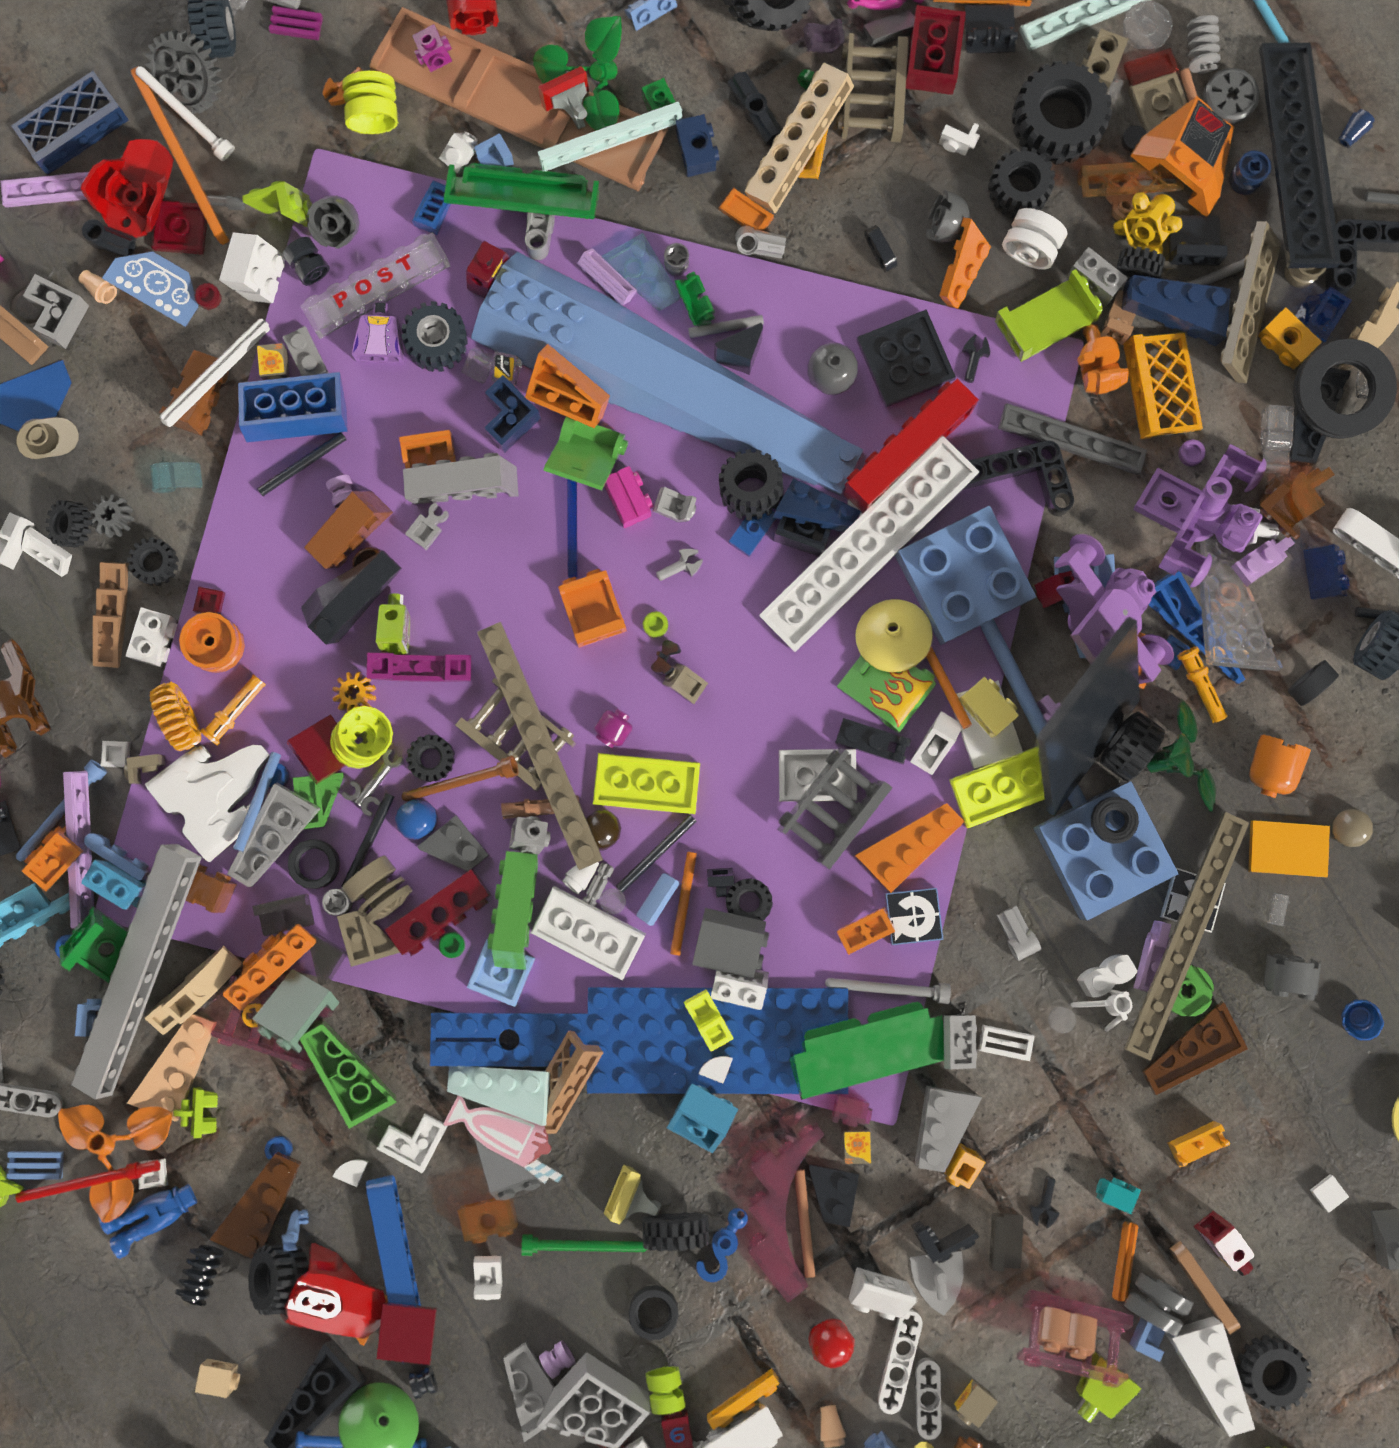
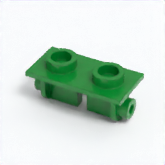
M691 272L686 275L687 279L675 280L679 295L685 304L693 325L712 324L711 320L715 318V310L708 295L700 298V295L705 292L700 276L696 275L695 272Z

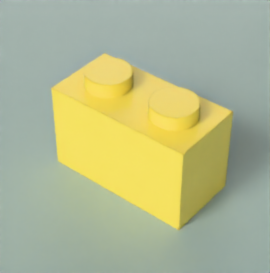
M983 677L963 694L959 700L986 733L993 738L1019 715L1016 712V705L1010 699H1004L1001 696L999 686L992 679L987 680Z

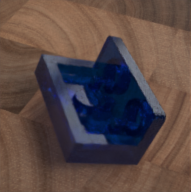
M1335 544L1304 550L1311 600L1347 596L1346 590L1350 589L1348 575L1343 573L1342 565L1346 564L1344 550H1340V547Z

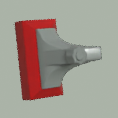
M582 66L538 86L541 104L546 112L551 109H563L571 116L577 129L585 126L584 118L587 116V111L582 106V99L589 92L586 71Z

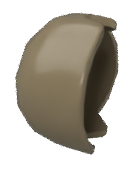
M1347 809L1340 812L1333 820L1332 833L1340 844L1346 847H1358L1370 840L1373 834V823L1369 816L1361 810Z

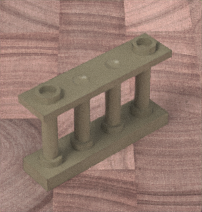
M849 33L848 42L843 43L842 58H846L845 73L849 75L851 80L889 82V85H894L893 93H889V95L850 92L843 104V114L839 113L838 129H842V138H847L849 127L887 129V132H891L890 142H900L904 124L908 37L898 36L897 45L892 46V48L853 46L854 33ZM853 56L891 59L892 62H895V69H891L890 72L853 70ZM850 103L888 106L889 109H892V117H888V119L849 117Z
M494 677L492 683L498 689L473 719L470 718L466 721L461 717L455 726L497 760L501 761L502 758L513 756L518 765V777L538 791L542 783L539 780L535 767L529 766L526 770L519 764L522 760L520 757L527 750L523 739L513 751L509 750L507 754L499 748L502 744L500 741L515 724L512 713L508 715L493 735L489 734L486 737L479 732L482 728L481 724L504 698L498 680ZM542 716L546 727L557 735V738L553 741L557 753L565 743L572 748L576 745L572 740L574 735L563 726L559 730Z

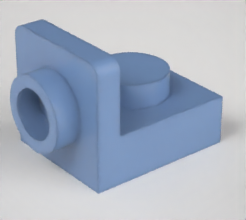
M87 999V1003L77 1004L75 1036H90L93 1022L97 1018L95 1014L96 1011L100 1010L102 999Z

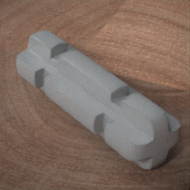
M601 863L598 869L599 873L594 876L586 892L588 895L582 901L594 907L596 906V900L600 898L608 882L607 878L611 876L614 870L611 865Z

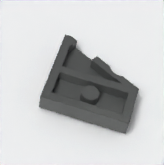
M457 815L417 846L419 850L466 871L475 868L489 856Z

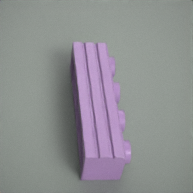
M593 248L582 254L578 264L583 271L587 272L595 282L599 283L605 292L614 297L617 303L624 305L631 301L637 290Z

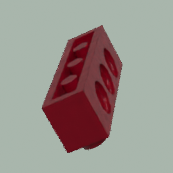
M471 869L387 927L385 931L401 955L409 953L413 956L424 948L422 943L430 938L432 941H435L446 933L445 927L451 923L456 926L467 918L465 913L473 908L475 911H478L489 903L487 898L491 894L475 870ZM459 892H464L468 896V902L463 907H459L455 902V897ZM438 907H442L446 911V918L442 922H438L434 918V911ZM416 922H421L425 927L424 934L420 937L415 936L412 932V927Z

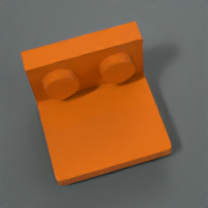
M58 826L54 831L52 830L42 841L45 846L40 845L24 860L27 866L22 872L46 892L83 853L81 848L65 836L66 826L63 828Z

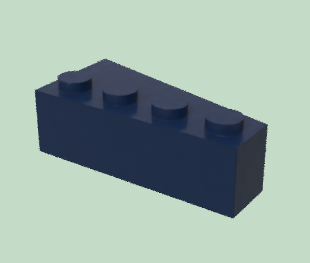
M1133 275L1123 286L1122 309L1151 321L1154 319L1163 323L1165 327L1179 329L1186 332L1188 336L1193 338L1199 337L1208 341V344L1217 346L1227 338L1231 289Z

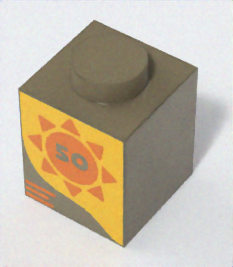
M282 343L257 346L259 376L263 380L290 377L288 351Z
M849 1124L848 1129H842V1152L845 1164H871L870 1130L864 1128L863 1124Z
M972 1379L954 1405L958 1411L957 1416L969 1426L973 1423L979 1428L998 1401L991 1392Z

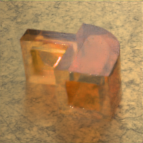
M1330 467L1322 472L1317 468L1308 475L1301 472L1291 480V491L1284 496V504L1295 523L1325 506L1314 488L1335 475Z

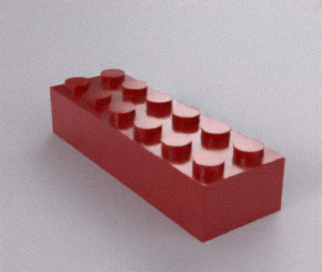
M958 378L952 384L949 381L946 382L938 390V395L934 401L928 399L919 409L920 412L916 418L913 416L909 417L901 426L902 429L897 436L894 433L890 435L883 443L884 446L879 453L874 451L865 460L866 464L862 469L856 468L846 478L848 481L844 484L846 488L843 495L858 510H861L862 514L942 436L947 438L972 414L979 399Z

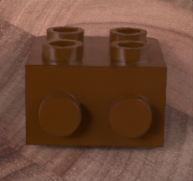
M1282 475L1279 479L1275 476L1265 485L1264 488L1266 490L1260 495V506L1262 507L1260 511L1267 519L1272 520L1274 518L1280 525L1278 529L1287 538L1292 536L1297 540L1300 537V527L1276 504L1291 491V481L1285 475Z

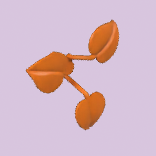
M79 1105L64 1108L58 1112L59 1126L66 1142L75 1149H88L90 1152L98 1154V1159L104 1163L109 1171L114 1170V1168L107 1160L106 1155L114 1150L115 1141L134 1138V1144L137 1148L147 1151L154 1150L161 1146L167 1138L173 1117L172 1113L165 1108L157 1106L144 1107L135 1111L127 1120V1127L131 1134L111 1136L100 1132L104 1126V1118L102 1112L95 1106ZM128 1178L91 1186L89 1193L90 1203L103 1223L116 1219L128 1208L134 1194L133 1183Z

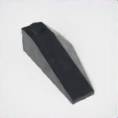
M381 551L317 588L301 607L308 628L326 645L339 642L402 568L385 551Z

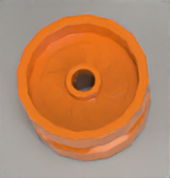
M212 612L200 613L190 618L183 626L179 638L180 650L186 660L194 666L212 673L226 672L236 666L242 658L245 648L244 637L238 626L222 615Z

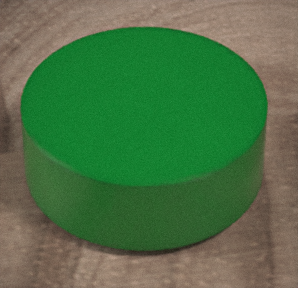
M802 69L797 77L799 85L807 90L815 72Z
M456 932L444 934L439 941V950L447 958L459 957L466 947L465 939Z

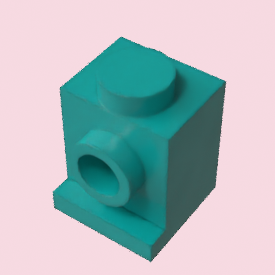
M1113 1177L1112 1181L1101 1178L1096 1187V1193H1098L1096 1198L1108 1205L1132 1214L1141 1189L1131 1184L1127 1189L1128 1183Z

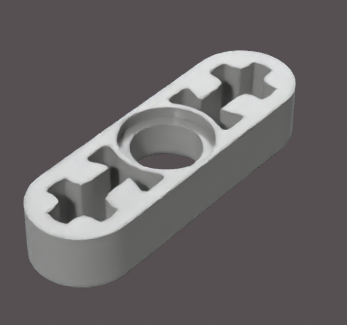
M0 1083L1 1096H8L10 1091L13 1092L9 1101L10 1105L7 1104L8 1098H0V1110L41 1117H53L63 1107V1098L57 1092ZM20 1093L27 1094L31 1100L29 1106H19L16 1102V1096ZM37 1096H40L39 1102H46L51 1098L53 1099L52 1103L57 1104L51 1110H47L48 1107L45 1104H38L37 1109L33 1108L36 1104Z
M929 1357L920 1359L915 1366L916 1428L920 1436L927 1440L935 1439L941 1432V1373L936 1361ZM926 1365H930L931 1369L935 1370L930 1373V1383L935 1384V1386L926 1384V1377L921 1372V1370L926 1369ZM926 1391H931L935 1394V1401L931 1405H924L921 1402V1396ZM925 1412H930L931 1422L935 1425L931 1427L930 1432H926L925 1428L922 1427L927 1422Z

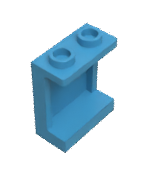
M94 860L81 881L84 886L122 909H128L130 905L137 908L138 901L142 897L146 886V881H139L109 861Z

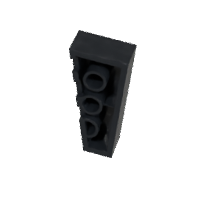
M333 1339L324 1343L317 1358L307 1370L304 1379L291 1396L288 1405L265 1438L264 1443L268 1448H295L297 1432H304V1435H312L367 1380L366 1376Z

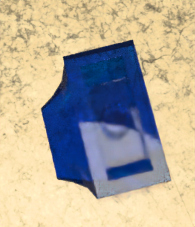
M1330 287L1322 294L1307 296L1295 316L1323 344L1352 300Z

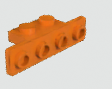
M296 924L286 935L282 931L275 937L270 935L262 943L261 950L256 954L252 952L245 958L242 963L244 966L241 976L223 992V996L240 1011L244 1010L316 943V939L300 924Z

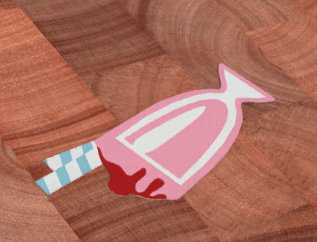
M457 1096L443 1124L444 1126L464 1122L472 1136L486 1148L524 1167L544 1184L548 1178L557 1183L563 1175L537 1160L541 1155L549 1154L551 1151L545 1126L491 1107L469 1110L463 1097Z

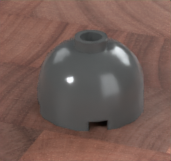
M944 190V196L939 194L930 211L928 219H933L931 229L926 228V236L929 240L946 244L952 243L962 236L964 228L961 227L963 217L969 218L970 211L967 202L962 197Z
M338 195L325 196L314 202L308 210V230L312 237L322 246L335 247L334 249L341 248L350 243L358 232L360 224L358 212L354 205Z
M829 342L821 345L813 352L808 362V377L811 384L827 395H838L846 392L854 383L858 373V363L854 353L841 343Z

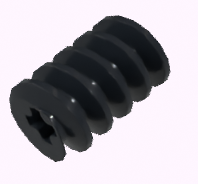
M210 1245L190 1248L189 1252L195 1255V1258H187L186 1263L192 1267L191 1269L182 1270V1273L187 1275L188 1279H179L178 1282L184 1286V1289L175 1290V1294L180 1296L182 1300L197 1306L206 1305L204 1299L210 1296L208 1289L214 1284L212 1278L217 1276L215 1268H218L221 1264L218 1258L224 1255L221 1249Z

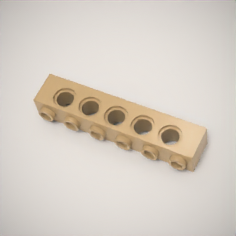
M823 63L821 68L815 72L810 86L800 96L799 103L794 112L787 117L786 125L781 133L775 137L768 154L762 158L754 177L749 179L744 191L749 199L776 214L853 89L854 85L847 73L826 63ZM771 178H775L772 182L768 183Z

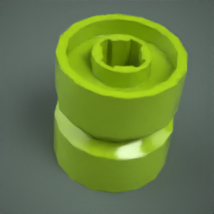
M660 1367L646 1373L648 1390L653 1393L649 1396L653 1414H669L685 1408L683 1390L678 1389L681 1385L679 1367Z

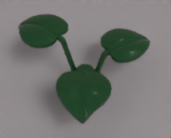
M1178 699L1180 702L1177 708V722L1182 734L1177 736L1173 744L1162 747V750L1157 751L1147 764V768L1151 773L1166 770L1167 773H1182L1187 778L1195 775L1198 778L1197 787L1200 796L1208 807L1209 812H1213L1216 800V787L1213 776L1207 768H1202L1201 772L1194 770V762L1191 756L1190 743L1196 741L1198 733L1196 718L1189 705L1183 699Z

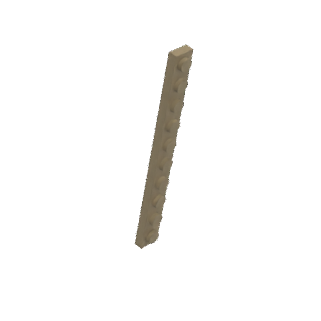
M498 622L478 631L477 634L578 870L602 861L603 857L503 624Z
M1227 812L1222 813L1124 1050L1151 1061L1249 822Z

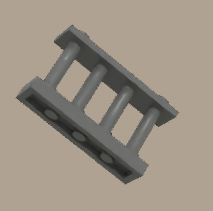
M840 748L838 751L833 750L825 761L828 764L791 812L786 811L778 821L780 826L777 828L780 833L785 835L789 830H792L817 850L820 856L817 862L829 870L893 788L885 781L878 780L877 783L869 781L844 760L849 752L846 749ZM837 768L865 790L867 796L861 803L854 802L828 781ZM821 788L850 811L849 814L851 816L846 823L838 822L812 801ZM805 809L834 831L835 837L830 844H824L797 822V819Z

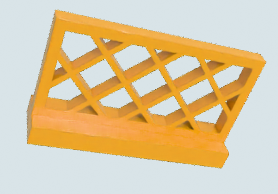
M1185 333L1146 337L1140 334L1130 337L1123 346L1140 438L1149 439L1158 435L1202 430V421ZM1178 340L1180 351L1177 355L1166 347L1170 341ZM1146 343H1152L1159 349L1154 357L1146 352ZM1162 352L1173 360L1168 368L1157 361ZM1175 363L1184 370V375L1181 379L1171 372ZM1153 365L1164 373L1159 381L1150 375V369ZM1166 376L1177 384L1172 392L1161 384ZM1180 387L1188 392L1189 399L1186 403L1175 395ZM1157 389L1168 397L1163 406L1155 400L1154 393ZM1171 400L1182 408L1177 416L1166 409ZM1185 411L1192 416L1194 425H1186L1180 420ZM1161 414H1164L1173 421L1169 428H1160L1159 417Z

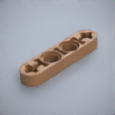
M1179 1241L1170 1247V1252L1214 1316L1223 1323L1225 1331L1232 1335L1241 1328L1240 1324L1185 1245Z

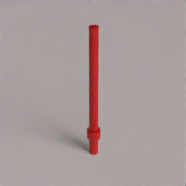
M158 1160L142 1164L134 1162L127 1164L125 1168L16 1193L15 1199L18 1203L125 1178L129 1180L141 1178L143 1174L159 1171L161 1165Z

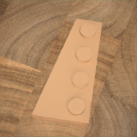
M195 1013L186 1019L127 1104L138 1108L162 1107L169 1110L172 1116L173 1110L181 1109L182 1099H187L217 1022ZM177 1116L172 1117V1121L176 1122L179 1120Z

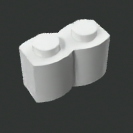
M1117 954L1106 958L1099 967H1093L1084 971L1077 981L1086 996L1100 997L1111 991L1115 984H1122L1131 980L1136 975L1137 969L1128 955Z

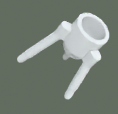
M1112 989L1109 991L1112 996L1108 997L1107 1000L1073 1002L1071 1006L1106 1007V1010L1111 1015L1117 1016L1104 1028V1031L1108 1032L1121 1021L1127 1020L1126 1014L1132 1009V1001L1127 991L1121 992Z

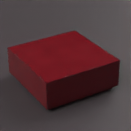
M198 587L193 611L195 613L212 612L221 615L226 593Z

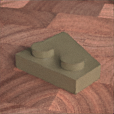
M354 911L337 916L351 967L400 953L395 944L374 922L371 924L367 923L364 919L367 915L366 912L361 914L359 911Z

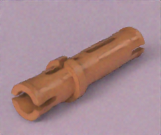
M526 798L524 801L501 803L503 820L554 814L548 799L530 800Z

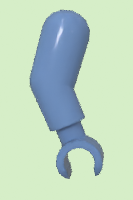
M295 1210L291 1214L287 1232L285 1235H282L284 1251L297 1250L295 1243L299 1237L300 1224L309 1223L308 1210Z

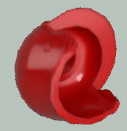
M828 1319L819 1323L810 1331L808 1336L814 1360L825 1367H841L852 1357L855 1339L844 1322L839 1319Z

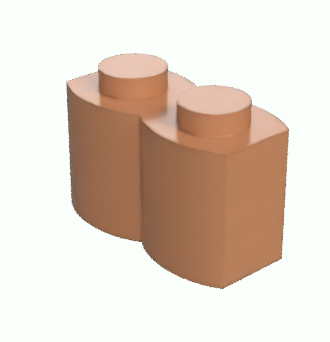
M1044 1307L1040 1312L1037 1344L1044 1346L1043 1349L1048 1352L1058 1353L1060 1350L1069 1352L1073 1358L1086 1359V1356L1092 1355L1095 1351L1097 1319L1081 1314L1069 1313L1057 1308Z

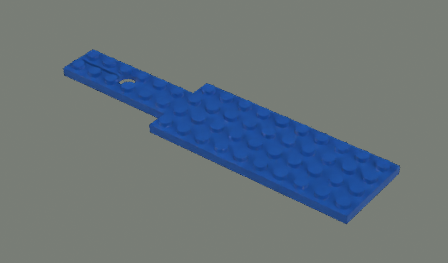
M588 987V1013H431L430 1066L548 1067L567 1032L575 1031L584 1045H598L604 1052L587 1080V1093L685 1094L690 1085L694 1084L705 1087L710 1094H799L789 1059L793 1055L804 1052L802 1042L805 1041L804 1034L808 1030L848 1020V988H767L763 1006L760 1010L712 999L734 1038L713 1051H710L684 1004V1001L707 989L711 997L713 988ZM511 1029L518 1034L519 1044L515 1049L506 1050L500 1045L499 1037L504 1030ZM573 1044L569 1047L570 1058L576 1050ZM721 1056L733 1058L724 1083L699 1074L702 1066L713 1058ZM849 1087L825 1094H849Z

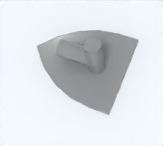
M962 1251L953 1252V1256L943 1263H938V1261L933 1263L927 1255L910 1257L911 1271L919 1293L930 1307L943 1316L953 1306L961 1290L963 1282Z

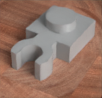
M436 503L429 507L427 518L420 514L405 533L408 538L426 551L442 532L437 526L438 523L445 522L449 517V513L446 510L441 516L435 515V511L439 507Z

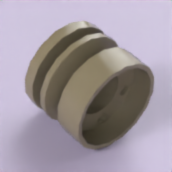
M386 855L365 866L341 888L351 902L362 898L366 900L358 911L362 914L372 908V911L364 918L368 924L391 914L403 904L406 897L413 891L409 885L397 890L405 881L403 877L393 881L389 880V877L392 876L396 868Z

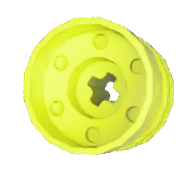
M359 71L344 78L342 87L344 91L343 98L346 103L344 113L347 128L361 134H381L396 128L398 114L396 103H394L396 100L394 78L379 71Z
M367 706L353 708L342 717L331 733L330 745L333 754L339 762L347 767L357 769L369 767L387 751L392 743L393 731L391 723L385 714L376 708ZM361 737L363 739L362 742L357 744L355 740Z

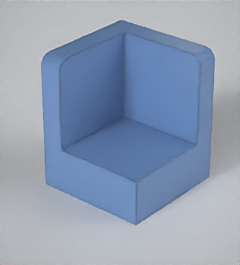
M500 133L474 147L476 158L480 164L504 167L514 165L512 154Z
M1140 1318L1129 1344L1136 1351L1160 1362L1164 1351L1159 1348L1165 1331Z

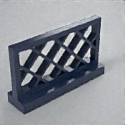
M91 71L11 126L36 163L46 175H49L129 121V119L95 72ZM93 81L97 83L94 93L85 92L86 86ZM70 97H76L74 107L64 106L65 100ZM83 98L92 99L90 108H81ZM99 100L110 102L101 109H97ZM56 111L53 121L44 120L47 112ZM62 112L72 113L70 122L60 121ZM78 114H88V118L80 123H76ZM28 125H35L33 135L23 134L21 130ZM42 126L51 127L49 136L39 135ZM58 127L68 128L67 132L56 137ZM38 141L47 142L45 147L37 152L35 151Z

